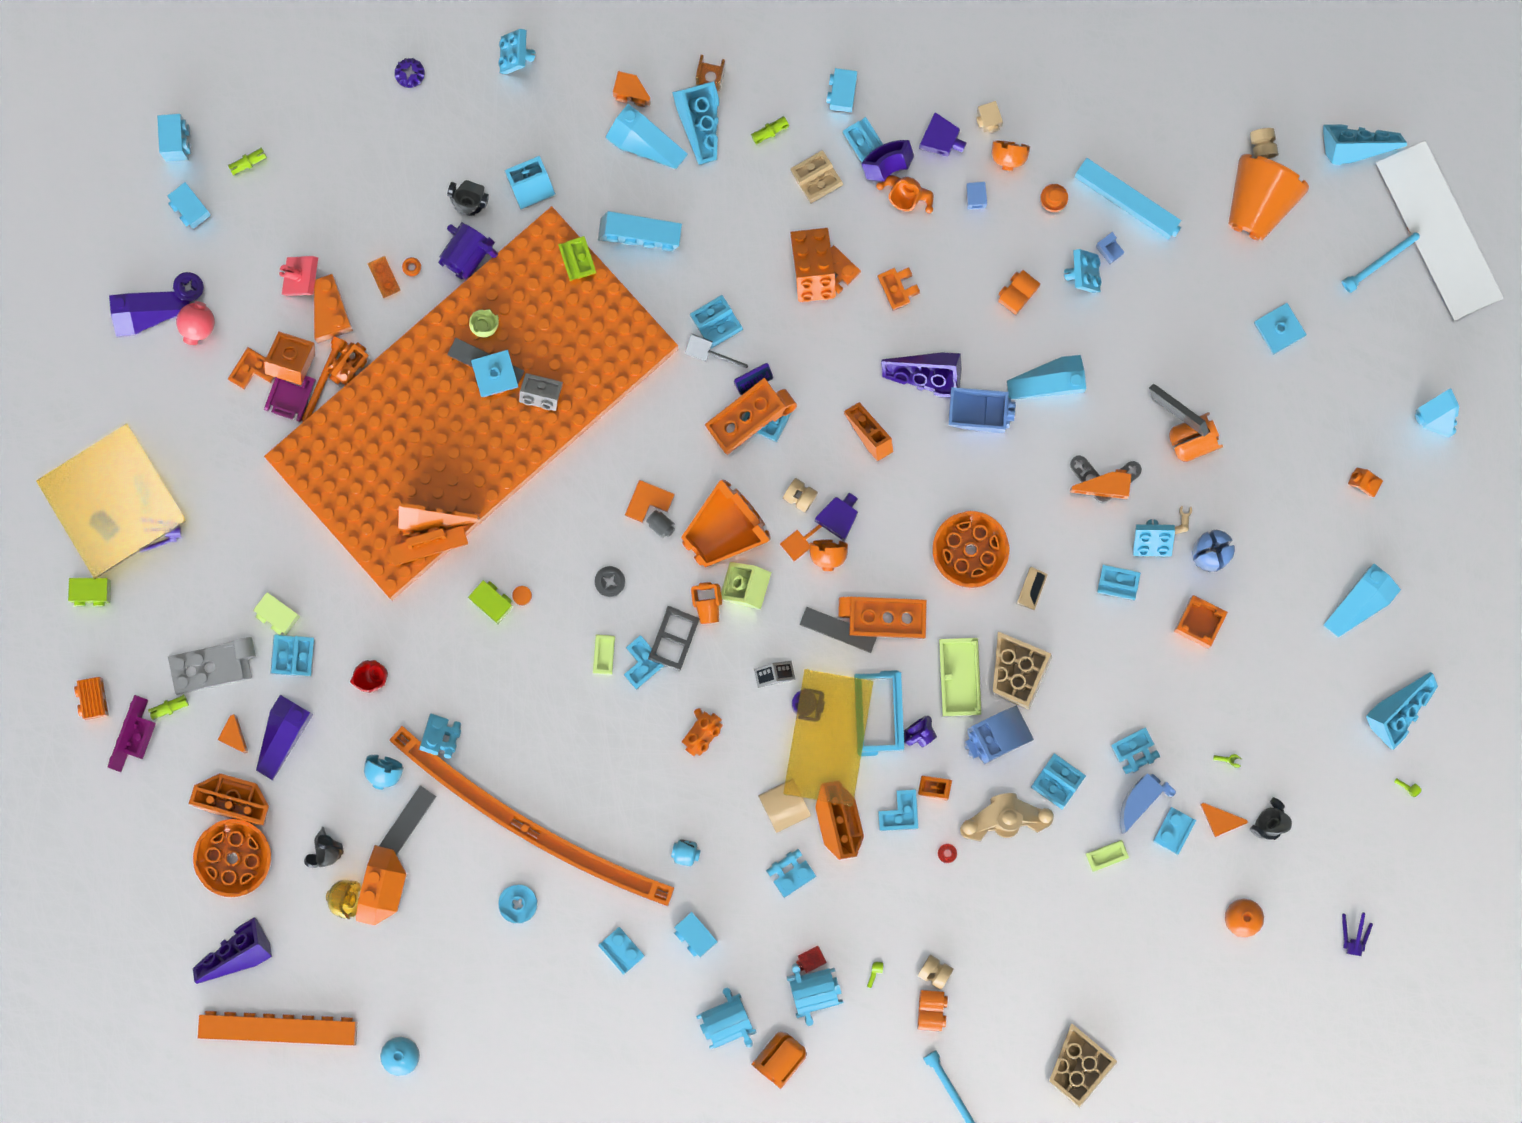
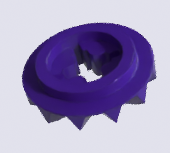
M405 58L398 62L395 68V78L403 87H416L424 79L425 70L420 61L414 58ZM411 66L412 71L416 74H411L407 79V74L404 71L409 70Z
M184 272L175 278L173 289L175 295L181 298L182 301L191 302L197 300L202 295L204 285L198 275ZM191 281V288L193 290L185 293L183 285H187Z

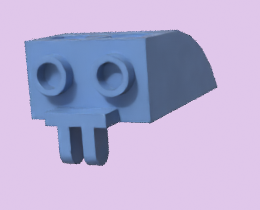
M951 387L949 425L967 430L1005 433L1006 428H1009L1010 421H1014L1016 402H1011V398H1008L1009 392Z
M1016 705L967 729L969 740L965 741L966 746L964 747L966 750H969V756H972L973 759L979 756L983 763L986 764L1033 741L1034 738Z
M1148 773L1128 792L1122 804L1120 812L1122 834L1129 830L1162 792L1169 797L1176 794V791L1169 783L1164 782L1160 785L1161 781L1154 774L1149 775Z

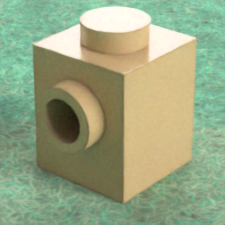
M996 101L978 106V117H976L979 128L982 127L984 132L989 131V133L1000 130L1003 120Z

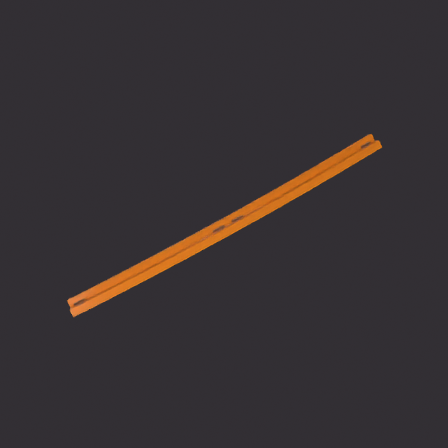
M403 726L390 738L389 741L442 785L524 840L610 884L660 904L669 905L674 887L609 862L532 822L482 790L437 755L419 750L421 742Z

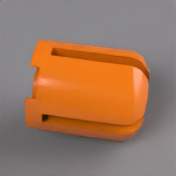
M1209 412L1199 416L1205 420L1209 430L1205 437L1200 436L1201 434L1186 423H1181L1171 428L1169 438L1172 446L1200 436L1174 448L1176 456L1183 462H1188L1223 448V444L1218 445L1219 434L1213 420L1209 421L1207 418L1210 415Z
M778 1032L751 1065L781 1089L806 1059L807 1052L805 1047L788 1033Z

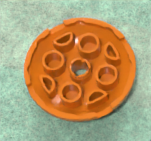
M966 511L953 515L942 523L934 537L933 558L940 573L956 585L968 588L984 586L995 580L1002 573L1008 562L1010 547L1006 532L994 518L985 513ZM969 545L974 546L976 553L970 555L966 552L965 548Z
M238 819L219 821L205 830L199 837L193 853L194 869L200 881L211 892L224 897L243 896L258 888L268 875L271 866V849L264 834L251 823ZM232 853H236L238 856V860L234 864L229 862V856Z

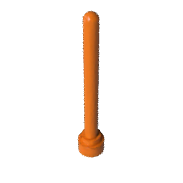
M334 336L330 343L332 344L331 353L304 412L302 422L310 417L315 409L329 376V363L334 358H337L341 348L347 343L340 338Z

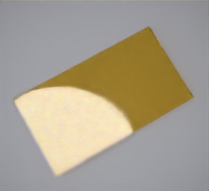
M804 669L784 795L853 806L874 681Z

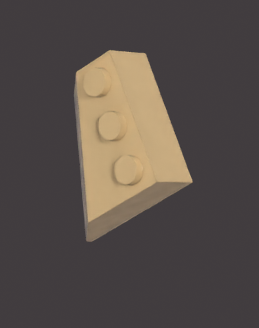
M998 632L993 692L1011 703L1029 710L1052 659L1051 653Z
M1071 1023L1049 1082L1080 1108L1117 1064V1061Z

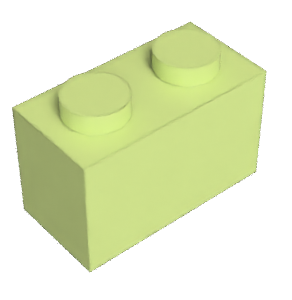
M268 592L253 610L257 613L255 616L264 624L266 621L271 623V629L279 635L282 632L287 635L300 618L298 614Z

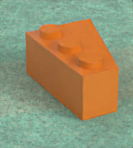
M333 274L315 279V341L320 343L332 339L333 336L337 337L352 332L353 329Z

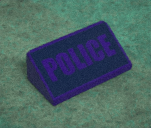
M765 363L734 379V385L740 395H743L763 378L767 381L773 379L769 364Z

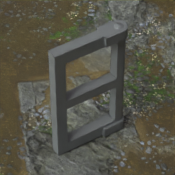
M667 606L648 659L680 671L700 619L679 609ZM670 614L693 623L687 640L664 632ZM662 637L684 645L678 663L655 655Z

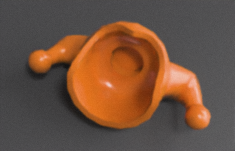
M889 175L885 181L878 182L876 185L878 190H883L888 185L892 187L889 193V200L899 210L911 211L919 201H925L927 204L925 211L927 213L933 212V192L921 188L919 182L914 178H899Z

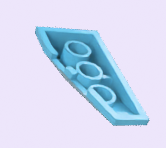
M1372 564L1323 626L1337 637H1340L1388 606L1401 589L1390 575L1376 564Z
M1429 672L1378 703L1366 715L1371 729L1390 749L1394 750L1409 733L1407 729L1411 722H1416L1419 717L1417 715L1418 711L1422 706L1427 705L1438 685L1433 673Z

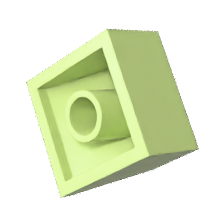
M730 562L721 590L722 600L761 609L772 572L753 565Z

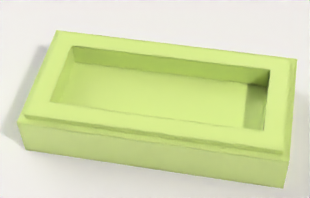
M596 635L593 673L612 675L615 636Z
M1122 840L1086 853L1092 872L1129 858Z

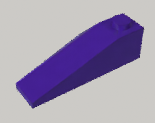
M174 291L109 295L110 311L116 337L139 334L147 328L154 327L167 319L176 317L185 305L190 304L189 301H182L181 298L175 295Z
M940 352L882 359L881 361L883 378L901 384L908 383L917 386L918 390L923 391L925 389L934 392L933 395L939 397H951V387L960 388L962 371L961 353Z
M282 695L278 697L269 713L256 771L271 780L275 778L312 718V713Z

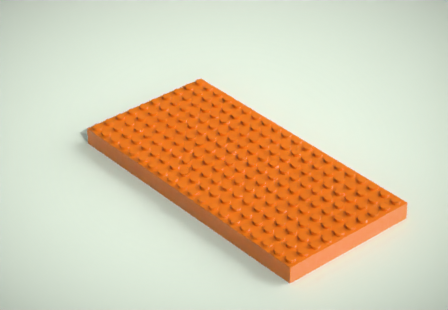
M552 206L500 250L496 258H491L264 456L392 601L450 551H444L395 566L389 547L405 543V539L410 538L408 535H403V531L398 529L399 503L425 506L428 511L438 508L448 511V514L456 511L478 515L480 517L479 522L460 525L464 527L467 536L679 350L676 342L590 248L589 251L596 273L580 279H574L573 281L569 280L558 244L579 238V235ZM490 309L493 314L499 317L498 328L493 335L487 338L478 337L471 331L469 319L475 311ZM455 338L489 354L508 350L512 365L525 371L518 384V388L481 398L473 368L447 355ZM526 373L563 382L556 411L545 410L541 407L529 406L519 402L520 389ZM460 526L445 528L444 531L449 530V529H453V528H456V527H460Z

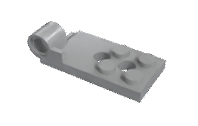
M252 637L169 656L168 660L175 694L178 695L251 679L248 659L256 657ZM209 662L215 664V670L211 673L205 671V665ZM190 666L196 668V674L193 677L186 675V670Z

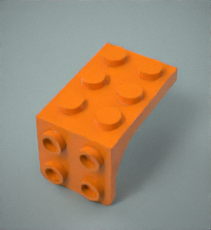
M828 228L790 232L798 301L809 302L835 298V273Z

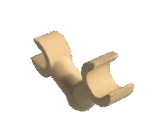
M1183 506L1180 507L1181 525L1175 527V535L1189 530V516L1192 513V507L1189 508L1188 514L1183 513Z

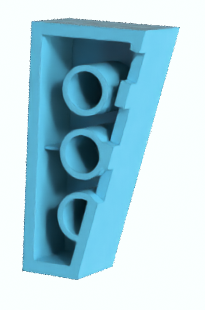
M608 211L600 218L598 241L642 245L647 248L659 247L665 251H673L680 244L682 224Z

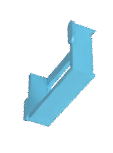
M893 670L874 674H855L857 754L859 756H876L878 752L904 751L901 672ZM892 678L895 745L864 746L862 679Z

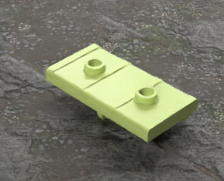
M978 638L939 639L942 716L981 715Z

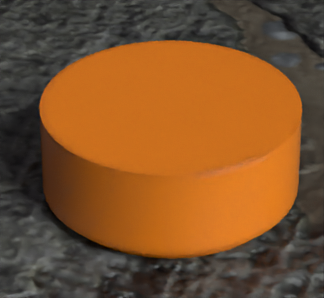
M518 586L514 589L512 597L516 604L524 606L531 601L532 593L526 586Z

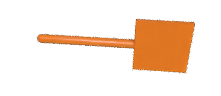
M819 524L804 537L796 530L782 541L780 545L792 560L796 561L810 549V544L806 539L822 526Z

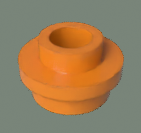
M407 258L402 264L403 272L410 277L416 276L421 271V263L416 258ZM411 264L415 265L414 270H409Z

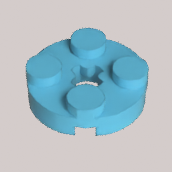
M524 885L507 887L499 897L500 913L504 919L511 923L529 921L537 910V898L534 892ZM521 899L523 907L514 909L513 901Z

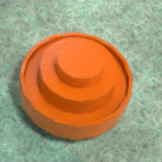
M1050 184L1043 189L1040 202L1047 211L1059 212L1067 205L1068 193L1063 186Z

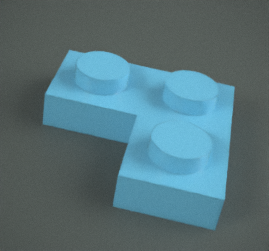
M641 635L626 647L638 663L628 670L624 676L637 690L665 665L648 659L652 648Z
M916 790L896 791L898 810L878 811L879 830L918 829Z

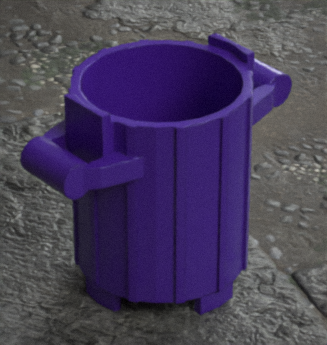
M461 222L458 228L452 224L448 225L447 230L453 237L439 256L440 260L438 263L442 267L446 265L448 269L456 273V277L466 280L472 276L486 254L496 258L498 253L493 248L495 242L490 237L486 238L474 228Z

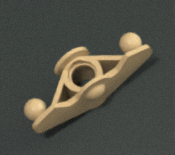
M1015 793L1000 794L990 799L991 804L971 819L966 820L960 827V833L964 838L981 841L988 831H995L1003 838H1011L1018 833L1019 828L1022 826H1028L1038 833L1052 824L1054 814L1049 808H1036L1017 799Z

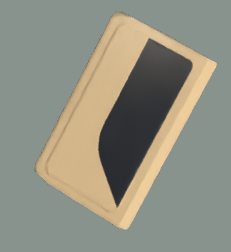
M1030 567L1016 604L1035 610L1048 574Z

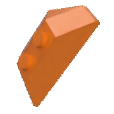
M220 773L194 785L188 803L216 815L243 820L257 825H264L269 805L256 783Z
M840 781L823 783L820 787L815 808L824 845L839 860L857 857L864 834L856 800L842 786Z
M374 845L358 900L356 921L376 925L398 912L407 873L393 849Z

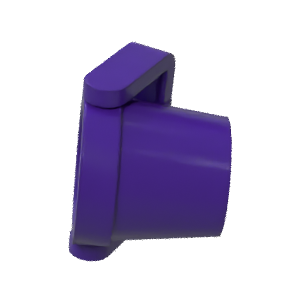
M930 716L920 718L904 730V742L908 746L918 743L921 747H924L937 738L932 728Z

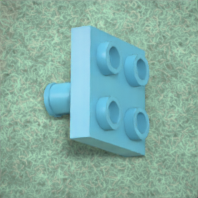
M518 29L501 36L499 47L501 48L498 62L500 67L499 73L509 74L524 68L525 60L534 61L535 55L531 54H536L535 50L526 49L527 30Z
M1081 249L1073 250L1074 268L1064 270V273H1069L1064 275L1067 281L1075 279V288L1092 293L1101 292L1100 286L1102 281L1099 273L1101 264L1099 255Z
M1152 519L1148 520L1146 525L1136 524L1133 556H1172L1175 525H1159L1155 519L1154 525H1152Z

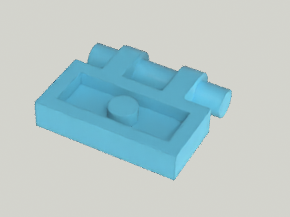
M430 713L419 750L438 755L439 750L445 751L444 757L451 758L452 753L455 752L457 747L455 744L456 740L461 734V723L455 721L453 727H448L449 719ZM444 734L450 736L448 742L442 741Z
M1146 727L1111 745L1118 761L1122 762L1127 759L1129 765L1123 767L1125 774L1132 771L1134 773L1140 767L1147 763L1150 765L1154 763L1155 759L1160 757L1157 750L1152 753L1148 750L1149 747L1155 744ZM1142 751L1144 757L1135 761L1133 755Z
M799 849L793 853L789 852L786 854L787 857L778 863L774 862L771 864L772 867L766 870L770 877L775 873L780 877L774 881V884L784 898L816 877L806 860L801 864L797 862L796 859L802 856ZM791 863L794 868L784 874L782 869Z

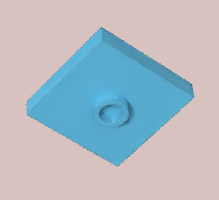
M1288 303L1254 322L1273 355L1307 335Z
M508 350L471 360L481 398L518 388Z

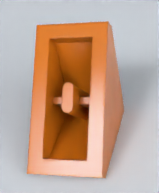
M235 714L230 715L218 740L243 753H248L238 718Z
M921 776L918 795L947 801L952 780Z

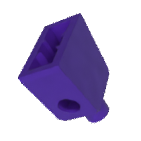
M934 113L919 149L948 157L952 148L963 153L967 142L958 139L960 129L939 114Z
M848 493L843 501L835 497L816 516L815 522L845 542L858 514V511L852 508L858 498L851 493Z

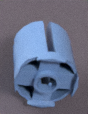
M1217 529L1212 530L1210 533L1207 531L1202 534L1192 550V558L1196 566L1208 572H1217L1224 568L1231 561L1235 552V546H1229L1233 541L1231 536ZM1209 548H1212V550H1216V553H1214L1213 551L1206 553V551H1209Z

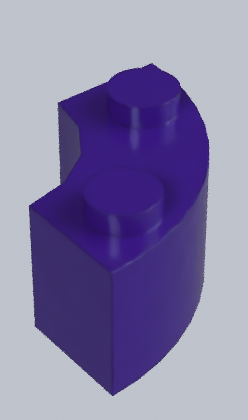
M892 141L870 152L862 162L866 179L885 181L893 172L908 170L914 158L910 141Z

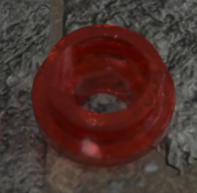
M944 844L938 849V858L944 863H951L957 857V850L951 844ZM945 850L951 851L950 857L944 855Z

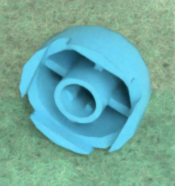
M369 755L365 761L364 774L366 779L373 784L374 788L382 790L384 787L395 785L400 780L404 769L402 763L386 756L385 760L378 759L379 755Z
M395 1037L387 1041L382 1047L380 1058L386 1071L396 1076H402L414 1071L418 1065L420 1054L417 1045L409 1038Z

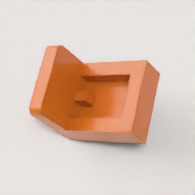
M1356 468L1348 484L1358 487L1371 497H1375L1383 480L1368 469Z

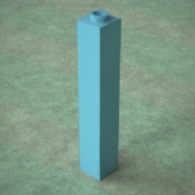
M1086 158L1076 172V179L1168 240L1172 235L1176 237L1181 227L1179 224L1181 220L1090 159Z

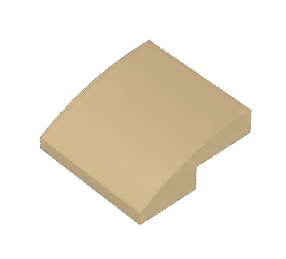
M823 150L790 169L810 203L815 202L843 185L842 180Z
M793 779L758 795L776 833L811 816Z

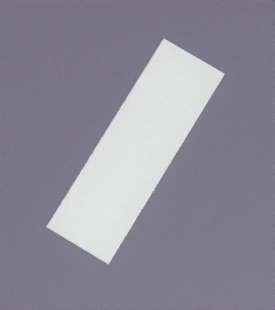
M1426 140L1376 162L1411 235L1415 232L1420 235V238L1415 243L1454 321L1504 299Z

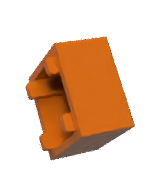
M278 331L264 361L265 374L302 385L315 356L314 342Z
M1193 595L1190 597L1174 632L1209 649L1228 612Z

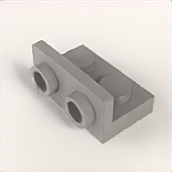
M526 373L520 389L519 402L529 406L541 407L545 410L556 411L563 382Z

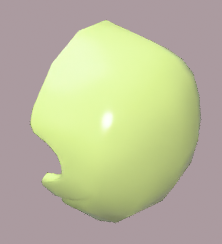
M490 309L475 311L469 319V327L478 337L487 338L493 335L499 325L498 315L493 314Z

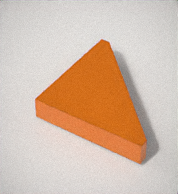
M1206 803L1200 804L1214 837L1248 823L1246 819Z

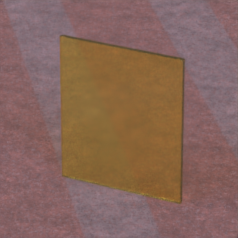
M127 423L36 480L94 579H97L186 522L185 517Z

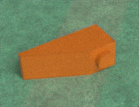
M860 402L844 411L845 416L866 449L877 461L893 452L892 438Z
M1116 469L1115 472H1110L1072 486L1070 493L1128 499L1131 474L1127 473V470Z

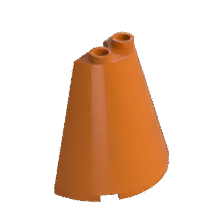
M1243 154L1238 162L1228 224L1235 231L1242 232V230H1245L1249 233L1248 236L1250 238L1263 241L1308 192L1309 185L1305 180L1302 182L1299 180L1300 175L1280 163L1262 156H1258L1255 159L1252 158L1251 154Z
M726 480L718 482L681 537L684 547L689 551L692 549L696 554L694 556L695 560L704 567L767 543L771 539L769 531H764L763 526L765 523L754 507L739 490H732L730 488L731 484Z

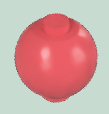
M195 301V303L185 305L179 311L176 325L179 333L184 336L183 341L185 343L197 345L199 340L207 338L212 333L215 319L212 311L206 307L205 303Z

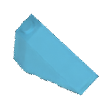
M708 82L672 92L677 112L698 164L717 160L718 137L716 136L719 97L715 82Z
M627 104L618 115L605 137L620 150L637 154V156L654 160L657 163L677 169L688 155L630 104Z
M1342 124L1323 126L1325 154L1331 163L1336 165L1356 162L1407 146V142L1401 133L1377 130L1373 133L1362 127H1359L1358 130L1348 129V125Z
M1081 355L1060 357L1007 380L1008 398L1013 400L1085 393L1086 380Z
M1452 389L1446 390L1416 410V420L1419 424H1422L1423 428L1446 437H1451L1456 433L1454 426L1457 425L1455 417L1459 413V404Z

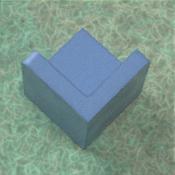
M985 182L967 183V210L986 208Z
M1113 232L1096 245V248L1109 265L1124 254V251L1116 242L1117 237Z

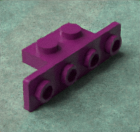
M134 695L119 737L116 740L113 753L109 759L108 768L121 772L128 755L143 759L156 725L155 722L142 718L148 703L147 699Z

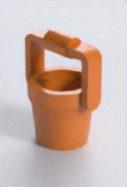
M704 582L691 588L693 606L697 607L700 623L719 622V605H722L720 585ZM714 588L715 598L698 599V589L702 591Z

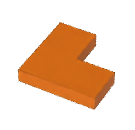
M247 347L228 380L245 390L254 374L269 383L273 381L274 376L265 374L264 361L266 357Z
M639 480L625 516L643 523L650 506L668 512L675 494Z

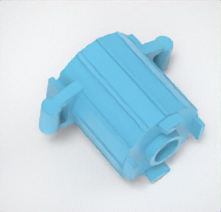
M796 963L792 965V971L795 975L787 976V981L790 982L796 1005V1017L805 1016L806 1025L811 1026L813 1025V1018L810 1012L843 1003L842 999L838 1000L837 998L838 994H842L837 977L832 978L831 974L835 972V968H828L800 976L799 965Z
M725 988L723 994L728 1002L696 1016L697 1019H703L704 1024L700 1025L701 1030L705 1034L706 1039H711L713 1045L709 1046L710 1049L722 1046L742 1036L744 1037L746 1047L750 1048L753 1046V1042L749 1036L757 1032L753 1029L740 1000L742 998L741 995L737 994L732 997L731 990Z

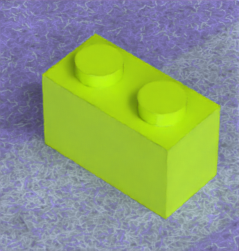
M69 578L68 601L74 603V606H85L86 603H93V606L103 607L105 603H110V579Z
M483 580L468 598L493 621L499 624L513 608L510 604L512 600L507 595L503 594L501 596L496 592L498 588L491 581L486 583Z

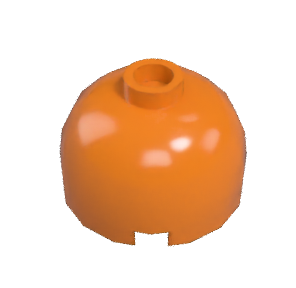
M1000 140L993 141L992 143L993 160L1001 165L1003 170L1013 171L1014 167L1022 166L1028 159L1029 145L1021 144L1019 146L1015 142Z
M829 539L815 540L813 543L810 542V557L817 566L822 567L823 571H833L834 567H839L845 562L848 554V544L843 541H839V544H836L833 540Z
M1243 898L1236 900L1229 905L1225 912L1226 926L1238 937L1254 936L1261 930L1264 924L1263 910L1258 903L1251 899Z

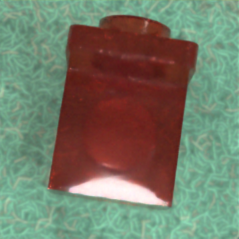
M819 946L798 955L799 960L796 961L800 971L805 970L806 973L827 963Z

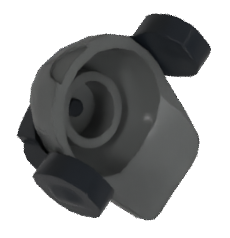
M465 180L457 190L456 183L451 182L447 192V196L450 197L455 207L454 209L468 216H475L482 208L485 209L489 200V194L484 193V186L469 180Z
M1273 797L1270 803L1274 808L1270 807L1261 812L1255 825H1252L1250 831L1261 839L1276 840L1281 834L1288 832L1292 827L1291 818L1283 810L1285 805L1279 799Z
M322 827L314 839L316 854H308L304 859V863L310 868L330 866L341 858L344 852L343 845L326 835L325 829Z

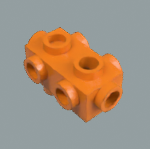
M351 342L349 345L346 343L340 350V357L338 359L334 358L328 365V368H330L328 373L331 375L329 378L337 385L339 383L344 385L349 383L356 376L355 372L359 368H363L367 363L366 358L369 355L365 353L366 348L358 342L356 344ZM354 352L355 357L353 359H350V354Z
M698 708L694 711L697 721L682 740V743L687 746L685 750L693 756L696 754L700 756L703 752L707 751L710 742L720 734V729L723 726L720 723L722 719L716 714L712 713L710 716L705 711L702 713L701 709Z

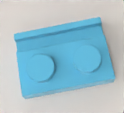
M866 117L842 132L861 163L870 152L883 145Z
M1103 565L1097 593L1135 601L1141 573Z
M1171 807L1153 842L1179 855L1196 820Z
M620 927L598 945L623 975L645 957Z

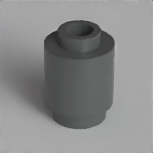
M657 510L646 520L649 527L662 538L671 536L675 531V523Z

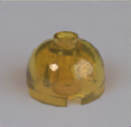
M340 880L327 891V905L334 915L349 920L350 917H354L357 914L358 891L361 892L360 883L353 880Z

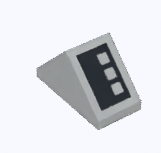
M792 661L771 663L754 669L758 688L796 680Z

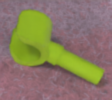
M1236 754L1230 757L1214 755L1213 760L1228 762L1235 768L1241 767V765L1234 763L1236 759H1242Z
M1397 778L1394 781L1405 788L1412 797H1416L1422 791L1417 784H1413L1410 787Z
M874 962L872 964V972L867 987L872 988L876 973L883 972V962Z

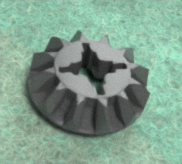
M607 566L597 572L595 587L601 595L607 597L617 596L624 589L625 577L618 568ZM613 575H615L613 582L617 586L610 585L609 587H607V589H605L607 582L605 581V579H603V577L610 579L611 577H613Z

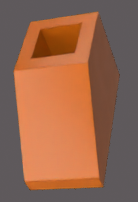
M618 71L613 89V97L619 102L626 103L631 101L640 107L650 106V97L637 75Z

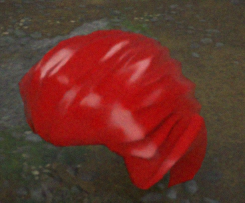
M366 660L355 668L350 683L363 692L371 693L378 691V689L385 686L388 672L385 666L376 660Z

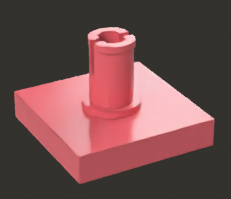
M287 257L286 265L280 267V270L285 271V273L279 272L280 276L284 277L282 295H313L318 257Z

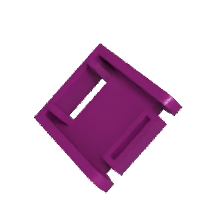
M305 376L302 387L275 377L264 410L269 411L271 405H273L271 413L294 420L296 414H298L296 421L301 423L316 379Z

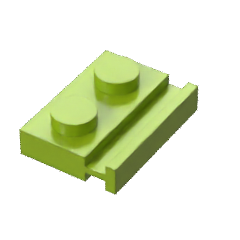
M585 236L558 244L570 281L596 273Z

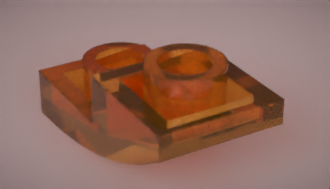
M385 256L367 263L383 298L401 291Z

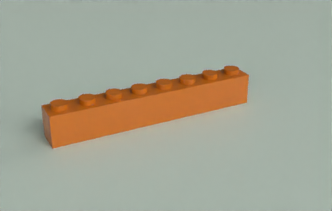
M205 1011V1015H199L198 1038L353 1046L356 1045L358 1022H353V1018L341 1017V1021H333V1017L322 1016L321 1020H314V1016L302 1015V1019H294V1015L284 1014L283 1018H275V1014H263V1017H255L256 1013H244L243 1017L236 1016V1012H224V1016L216 1015L217 1011Z

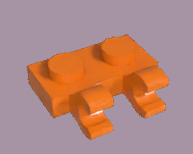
M909 267L900 272H896L895 268L877 275L893 311L909 304V297L920 294L917 284L904 289L901 280L912 277Z

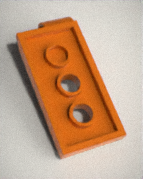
M763 378L708 421L705 426L724 453L728 455L772 420L775 422L780 417L793 412L797 404L786 389L776 393L768 381ZM750 412V418L747 421H742L743 413ZM735 424L734 431L728 433L727 426Z
M839 597L838 617L850 618L849 635L925 639L927 600ZM888 612L892 615L891 623H886L883 620L884 613ZM904 613H908L911 616L909 624H905L902 621Z

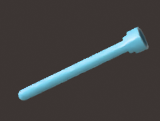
M1413 233L1356 276L1346 277L1341 281L1344 288L1349 293H1352L1357 289L1360 281L1420 238L1419 233Z
M935 1050L923 1058L925 1063L934 1068L965 1122L975 1123L941 1067L938 1052Z

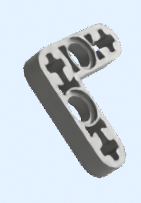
M1079 455L1071 460L1070 468L1081 482H1085L1086 476L1089 474H1093L1095 477L1100 476L1085 457ZM1076 460L1078 462H1083L1082 467L1084 468V470H1086L1087 467L1090 469L1083 476L1080 475L1083 472L1082 469L1079 467L1076 469L1074 467L1076 464ZM1130 461L1121 468L1128 472L1130 470L1129 466L1132 468L1137 467V474L1131 473V483L1139 477L1142 471L1141 465L1135 461ZM1092 495L1100 503H1106L1112 499V497L1100 498L1099 496Z

